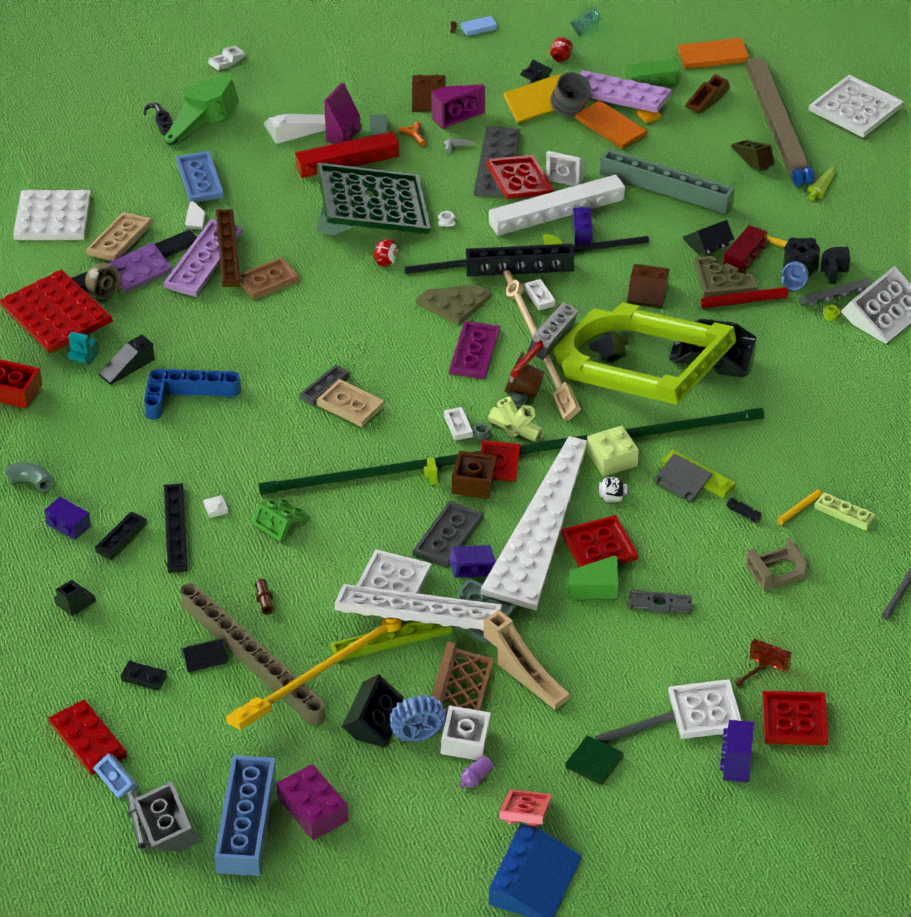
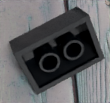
M380 674L365 680L355 697L342 728L358 741L385 747L393 733L390 726L392 709L397 707V703H403V700L406 698Z

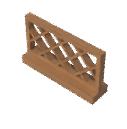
M447 641L431 697L435 696L442 704L450 701L453 706L461 708L471 707L473 710L480 711L494 659L454 648L455 643ZM456 656L465 658L467 662L459 664ZM481 662L488 664V666L480 670L476 663ZM471 666L475 672L468 675L464 668ZM459 671L463 677L455 679L451 673ZM479 676L482 683L475 685L472 678ZM467 681L471 687L463 690L460 683ZM455 686L458 692L451 695L447 689ZM475 692L479 698L471 700L467 694ZM462 696L466 703L459 705L455 699Z

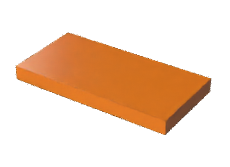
M741 38L677 45V50L685 69L741 63L749 59Z
M600 100L575 115V119L621 149L647 135V130Z

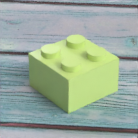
M623 426L587 436V453L603 477L638 466L639 449Z

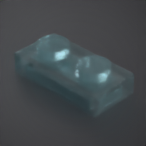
M592 5L570 23L580 36L602 18Z

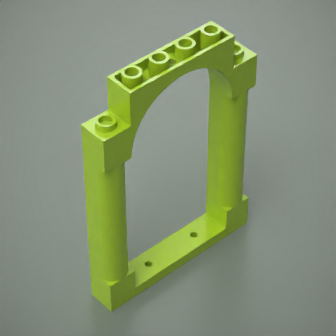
M621 302L612 312L593 308L554 348V354L557 363L562 364L564 376L567 379L678 405L736 343L734 326L716 322L712 325L643 311L638 305ZM614 330H630L706 347L679 377L665 374L662 378L593 362L589 356L579 352L581 346L589 339L601 333Z

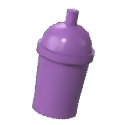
M481 756L472 765L462 771V783L459 787L461 789L464 786L468 788L477 787L494 768L490 759L486 756Z

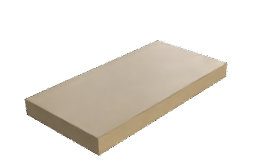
M123 212L85 250L86 255L110 261L120 258L153 225V219Z

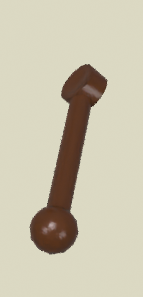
M765 661L759 662L758 667L741 679H736L735 684L742 686L743 682L756 672L765 670L767 663Z

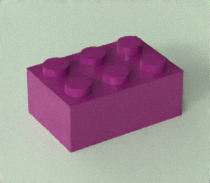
M313 764L276 783L279 802L312 840L349 821L348 804Z

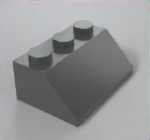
M173 781L133 799L154 850L180 852L199 843Z

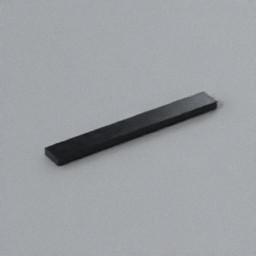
M189 229L155 243V246L165 258L189 248L197 236ZM87 272L71 278L84 291L87 290L85 284Z

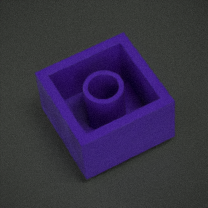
M729 720L728 728H724L723 741L727 742H722L721 757L725 758H721L720 771H724L723 780L749 782L754 722Z

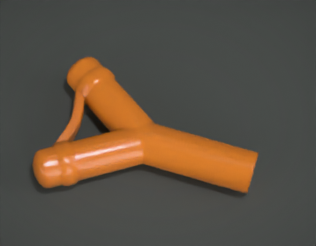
M416 121L412 126L399 128L400 133L413 136L420 146H425L426 141L419 134L421 128L419 121Z

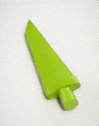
M834 166L813 185L809 186L810 200L813 201L816 197H824L835 176Z

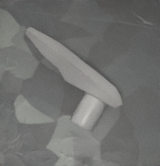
M452 138L443 142L446 145V153H451L454 146L475 145L476 143L461 138Z

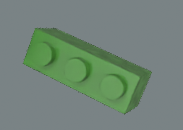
M675 59L626 65V80L654 86L679 84V68Z

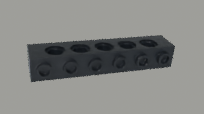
M573 243L466 249L467 277L504 275L506 270H510L512 275L574 271Z

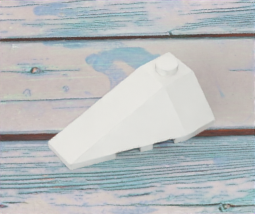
M283 114L267 119L264 125L275 143L278 144L325 131V115Z

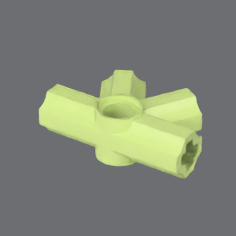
M506 397L497 403V407H493L490 410L488 422L504 428L505 432L511 437L520 435L533 442H540L544 435V428L531 423L536 415L534 413L535 409L530 405H523L517 410L512 398Z

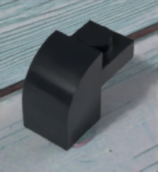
M832 247L823 252L820 272H825V276H828L829 284H836L837 272H849V247Z

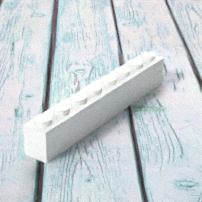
M612 175L489 210V225L496 235L499 236L573 215V208L591 207V209L623 201L625 198V186L617 175Z

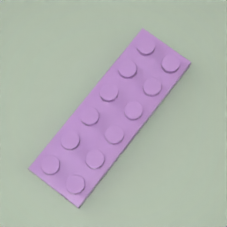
M582 70L580 73L590 83V99L658 113L672 96V89Z
M210 219L165 280V289L195 297L198 296L220 265L216 220ZM235 225L237 242L243 233V227Z

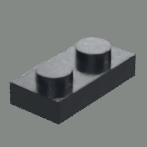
M128 661L120 676L121 681L159 691L167 677V671Z

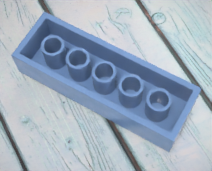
M232 756L215 852L216 873L260 876L276 780L275 758Z

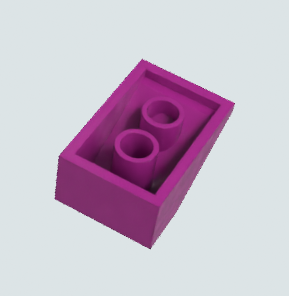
M341 82L324 100L326 142L332 144L352 140L362 127L360 114L345 84Z
M484 84L445 86L431 92L432 119L441 129L485 113Z

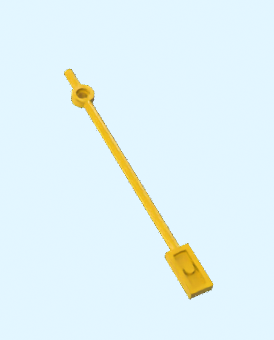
M382 618V625L265 699L256 697L242 707L235 709L234 712L226 716L227 724L239 730L244 729L272 711L271 704L381 634L400 630L403 620L398 618Z

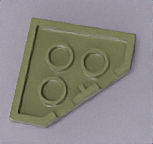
M713 256L694 258V266L704 298L757 291L758 287L754 275L749 273L745 275L739 272L738 268L728 263L725 265L719 263L717 258Z
M478 285L427 289L416 298V305L459 326L492 298V292Z

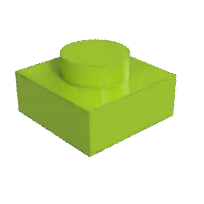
M427 458V466L424 467V476L429 479L430 485H438L437 467L434 458Z

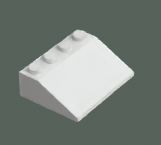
M894 266L855 297L841 312L854 326L886 344L911 323V283Z

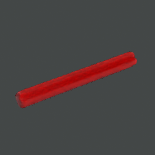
M787 287L705 297L700 299L701 308L705 309L787 298L788 289Z

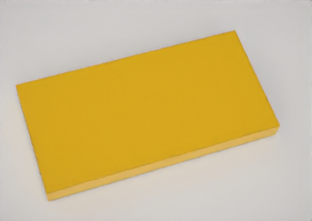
M563 73L504 92L503 96L517 124L555 111L551 106L550 97L558 79Z

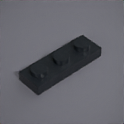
M130 512L95 546L96 553L112 560L147 525V519L134 512Z

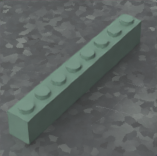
M607 149L600 158V175L606 177L617 175L624 183L725 214L733 205L734 187L611 149Z

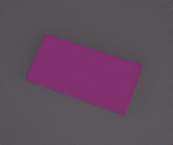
M465 321L449 368V374L486 379L500 334V326Z

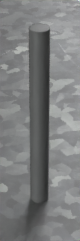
M911 567L882 613L884 619L890 618L910 585Z
M673 712L662 714L597 735L595 739L600 742L610 741L674 720L675 715Z

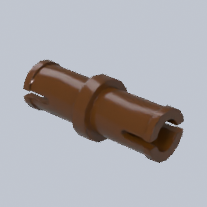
M258 579L254 583L257 591L256 598L261 605L262 613L270 615L273 613L272 610H275L272 604V593L268 590L267 581L265 579Z

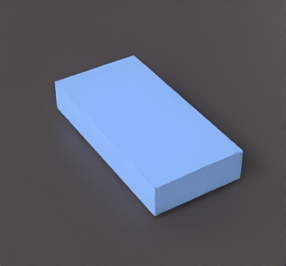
M492 16L461 22V28L466 36L496 30L497 24Z

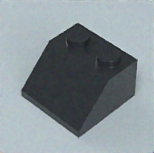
M724 220L685 235L683 240L697 254L704 252L706 255L714 252V247L719 246L721 249L729 246V241L734 240V236L728 221Z

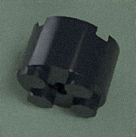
M789 238L784 248L783 268L788 263L796 261L806 266L809 276L814 271L817 272L819 268L820 247L814 238Z

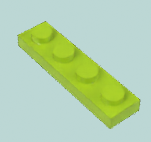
M673 449L661 460V465L665 466L671 456L676 454L712 473V476L703 488L722 498H725L735 489L736 482Z

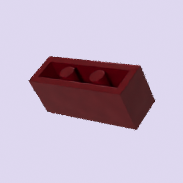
M748 225L724 253L723 264L728 263L738 268L739 272L744 273L746 269L751 267L752 262L758 259L761 251L767 248L769 243L767 239L768 232Z

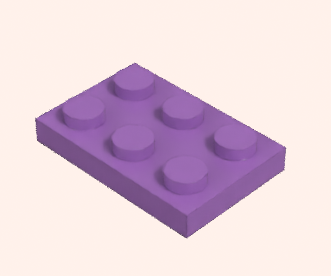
M153 242L107 263L118 269V273L122 277L120 286L125 293L172 271V267Z

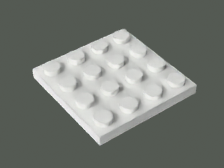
M848 75L811 103L809 111L864 138L901 109L904 101Z
M21 190L13 233L14 240H84L91 199L90 190Z

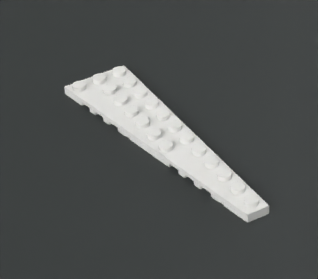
M568 437L481 587V595L537 611L546 576L554 556L555 546L558 543L568 504L575 487L576 477L579 474L580 465L586 451V440Z

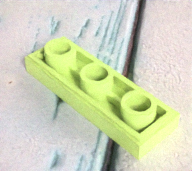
M823 492L814 505V509L866 531L876 518V514Z

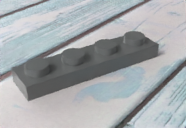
M867 278L799 297L800 304L807 303V306L818 304L817 300L822 298L825 302L834 299L833 295L839 294L840 297L850 295L851 290H855L856 293L866 289V286L872 284L871 279Z

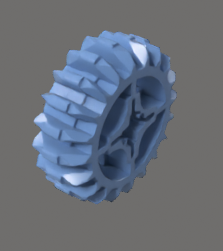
M420 694L418 697L411 696L408 700L404 699L403 703H397V707L392 709L390 726L396 737L400 738L401 741L408 740L411 742L427 738L432 739V735H438L439 730L444 729L446 711L440 700H437L435 696L429 697L428 694L424 697Z

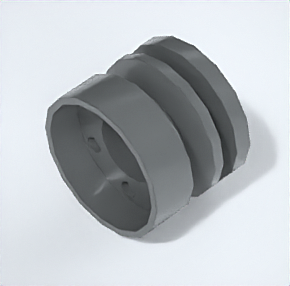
M575 72L561 75L550 97V103L555 112L561 116L575 117L576 113L582 111L591 94L589 81L583 75Z

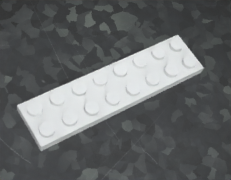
M343 584L335 601L334 610L343 613H360L364 616L376 615L382 618H398L403 621L413 620L425 624L436 623L442 626L451 625L459 626L463 629L474 628L484 631V619L497 610L502 612V605Z

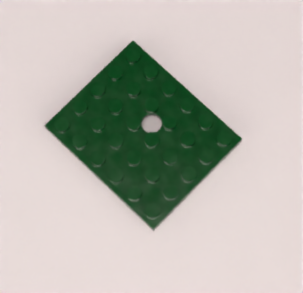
M318 163L317 173L327 223L415 232L419 234L430 233L431 227L418 174ZM372 191L373 195H375L376 197L368 196L366 192Z

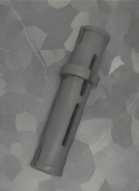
M130 791L126 795L129 804L128 814L132 818L138 849L146 850L151 847L140 816L136 814V806L133 799L140 796V793L138 791Z

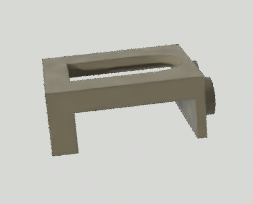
M789 537L786 538V547L762 555H758L754 549L748 550L746 553L745 565L763 591L807 576L808 560L802 556L798 546ZM780 561H790L795 565L794 571L772 578V574L766 567Z

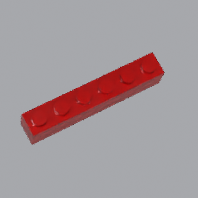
M392 131L295 152V165L301 178L318 175V163L355 167L399 157V142Z

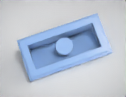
M109 753L93 768L118 799L139 786L120 762Z

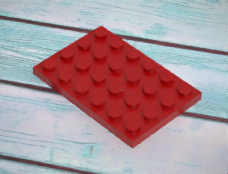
M62 269L0 299V306L49 354L68 345V336L71 332L88 335L113 322L111 315Z

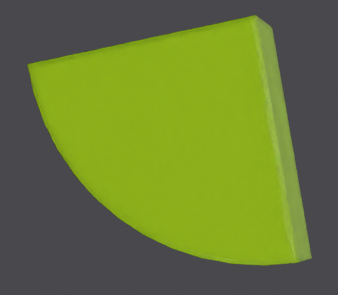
M543 234L544 245L562 244L558 237L551 234Z

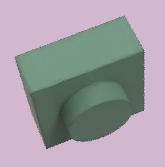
M510 392L508 396L512 398L517 410L523 405H527L529 401V395Z

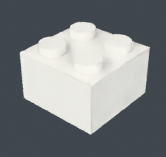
M449 705L440 754L478 760L483 756L491 713Z

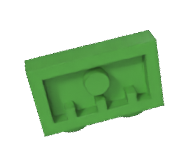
M281 498L274 501L259 502L252 524L278 541H285L291 523L309 521L310 516L305 514L303 509L294 507L290 504V501Z

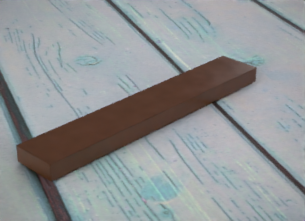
M216 209L215 216L222 287H240L233 209Z

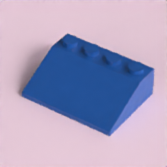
M520 823L489 887V905L526 917H555L582 856L543 830Z

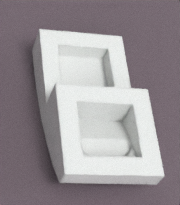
M237 46L224 48L222 55L210 57L208 64L220 71L239 62L246 56V53Z

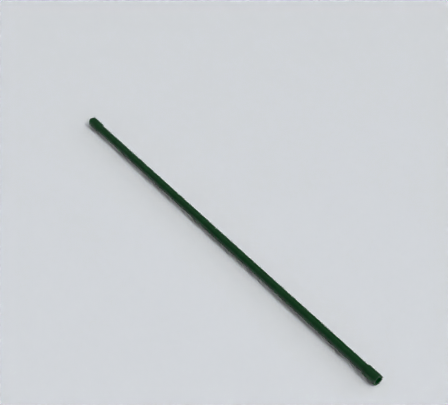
M755 408L742 412L625 430L630 438L732 422L764 419L763 408ZM589 435L575 436V438L587 441V436ZM568 438L520 445V454L560 449ZM458 454L434 458L436 467L454 465ZM427 459L283 481L258 483L259 493L261 495L281 490L420 470L427 466Z

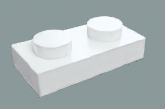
M541 279L524 284V290L539 311L555 306V299Z
M462 407L444 410V418L454 441L473 437V431Z

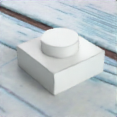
M222 495L203 500L209 518L228 514V508Z

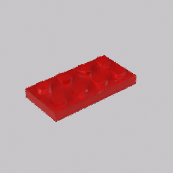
M85 699L48 717L49 724L90 775L97 773L93 768L108 753L113 755L118 761L127 757L125 748Z

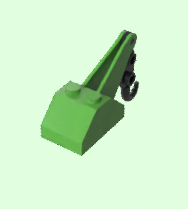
M230 72L182 89L186 104L174 123L170 114L158 103L152 102L147 104L143 108V115H146V111L150 108L156 109L155 120L160 133L165 136L167 145L173 147L203 123L214 124L228 119L239 103V98Z

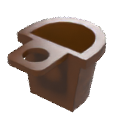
M525 352L521 353L514 368L524 358ZM527 364L517 377L514 378L510 375L505 392L508 394L515 392L535 398L545 372Z

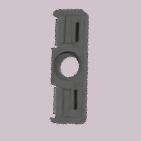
M631 590L629 592L628 609H648L649 612L668 614L669 611L682 612L690 615L692 596ZM661 600L664 601L665 604L657 605L655 602Z

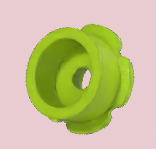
M828 305L823 309L824 318L828 321H836L841 314V311L835 305Z

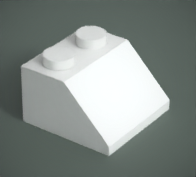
M547 151L546 177L548 181L571 186L580 185L585 177L586 161L579 157Z

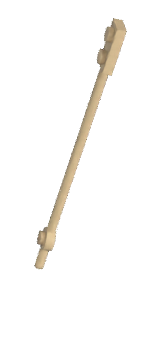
M510 270L504 271V276L508 282L506 295L516 300L533 337L537 332V328L522 298L524 285L514 280ZM548 355L544 359V363L557 389L552 395L563 419L569 422L581 410V407L571 386L566 382L562 384Z

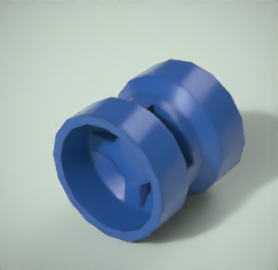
M806 167L804 170H793L792 179L794 185L798 187L803 184H813V169Z

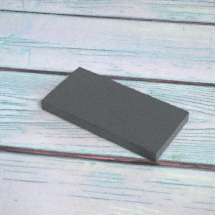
M449 501L413 549V556L448 568L450 566L449 559L452 547L464 546L484 519V513Z

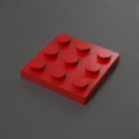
M533 155L487 159L486 166L506 199L541 196L554 191Z
M616 515L561 529V536L578 568L612 556H617V565L638 560V553Z
M762 691L764 744L828 746L825 692Z

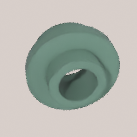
M479 423L473 429V437L481 441L487 440L491 437V429L487 424Z

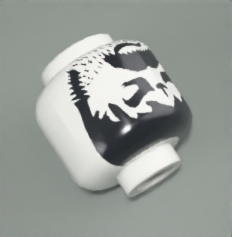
M606 477L599 483V496L606 503L621 502L623 495H627V484H623L620 477Z

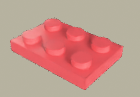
M510 789L500 809L499 819L505 820L507 823L526 822L530 826L543 824L552 802V794Z

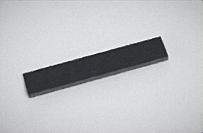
M183 483L164 485L168 573L188 571Z

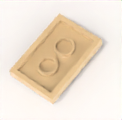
M339 379L317 399V405L363 427L384 407V400Z

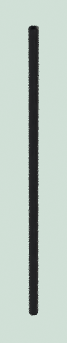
M649 236L573 245L574 252L649 243ZM466 259L404 267L405 274L464 267L466 266Z

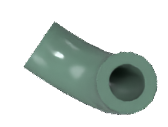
M20 462L5 466V472L11 485L22 481L31 482L40 492L48 491L54 485V480L49 472L34 463Z

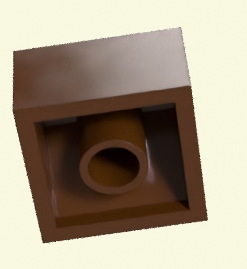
M412 75V112H432L431 92L446 86V75Z
M634 264L627 303L663 308L669 286L670 269Z
M459 451L451 476V494L490 499L494 484L497 456Z

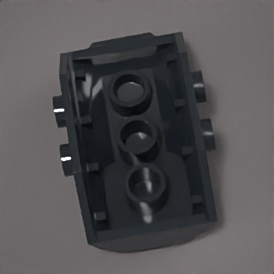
M699 319L695 321L707 325H712L716 322L734 326L736 343L711 369H715V372L721 375L747 376L751 371L755 357L757 337L737 323L715 321L713 319ZM676 341L673 344L669 360L674 361V363L690 365L706 347Z

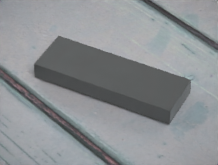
M335 365L299 394V399L314 407L317 404V399L339 379L343 381L349 379L350 372Z

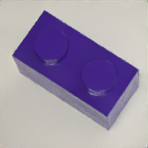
M591 207L573 208L574 245L592 243Z
M62 497L57 498L44 510L45 521L49 527L55 528L65 536L75 540L91 527L89 512Z
M491 545L452 547L449 563L454 578L481 577L489 575L496 560Z

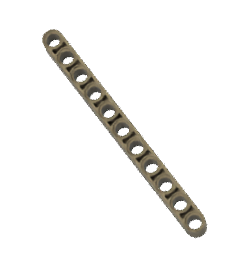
M764 57L746 59L748 76L788 174L792 175L795 169L804 170L807 167L806 158Z
M187 583L181 587L182 607L215 638L222 639L223 645L274 692L297 678L198 586ZM305 684L282 697L310 725L316 726L324 722V702Z

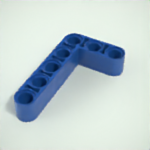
M152 370L149 373L144 397L146 417L154 420L162 416L166 394L237 396L241 393L240 375L233 371Z

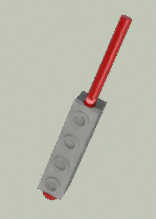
M563 302L533 335L528 353L510 372V375L514 378L517 377L535 356L544 360L571 330L579 310Z

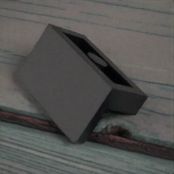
M222 639L180 648L188 672L227 663Z

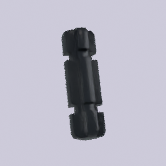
M730 497L727 501V508L735 509V512L748 519L750 517V520L755 523L761 520V512L753 511L752 507L741 501L738 503V500Z

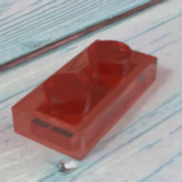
M753 639L750 644L749 658L759 662L765 661L768 665L786 672L790 668L792 652Z

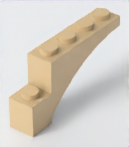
M500 610L484 619V637L498 648V665L554 710L570 699V693L560 686L532 655L513 625V620Z

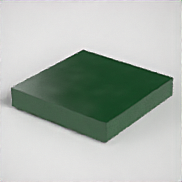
M587 735L566 761L565 768L602 785L623 759L624 752Z

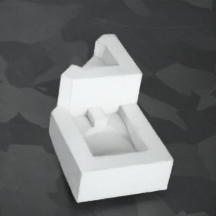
M190 201L185 227L186 229L203 230L205 212L195 202Z

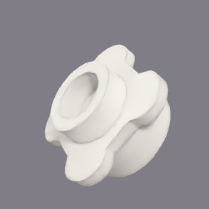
M443 211L438 216V219H440L438 222L439 226L449 227L456 224L454 221L455 215L450 211Z

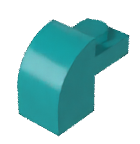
M71 332L68 336L70 344L69 360L91 364L98 354L96 339L89 338L85 334Z

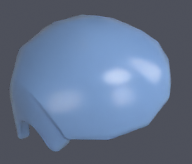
M796 261L788 263L784 270H782V284L792 291L800 290L806 285L809 278L806 266Z

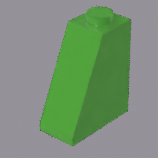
M617 556L570 570L569 579H565V591H569L570 599H618Z

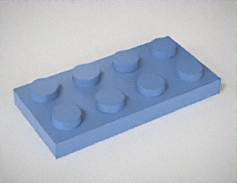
M209 151L176 156V163L189 203L190 201L199 203L224 198L223 189Z

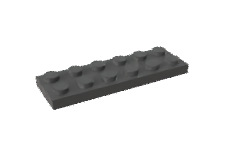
M496 126L486 127L474 195L505 197L486 166L487 159L516 156L520 129Z

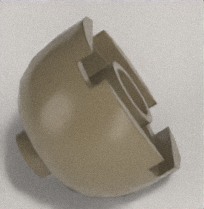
M100 263L95 264L89 269L85 277V284L87 290L94 297L107 300L111 298L109 297L111 294H116L119 290L122 277L116 267Z

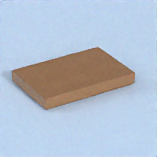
M283 257L239 274L241 287L253 300L300 281V276Z

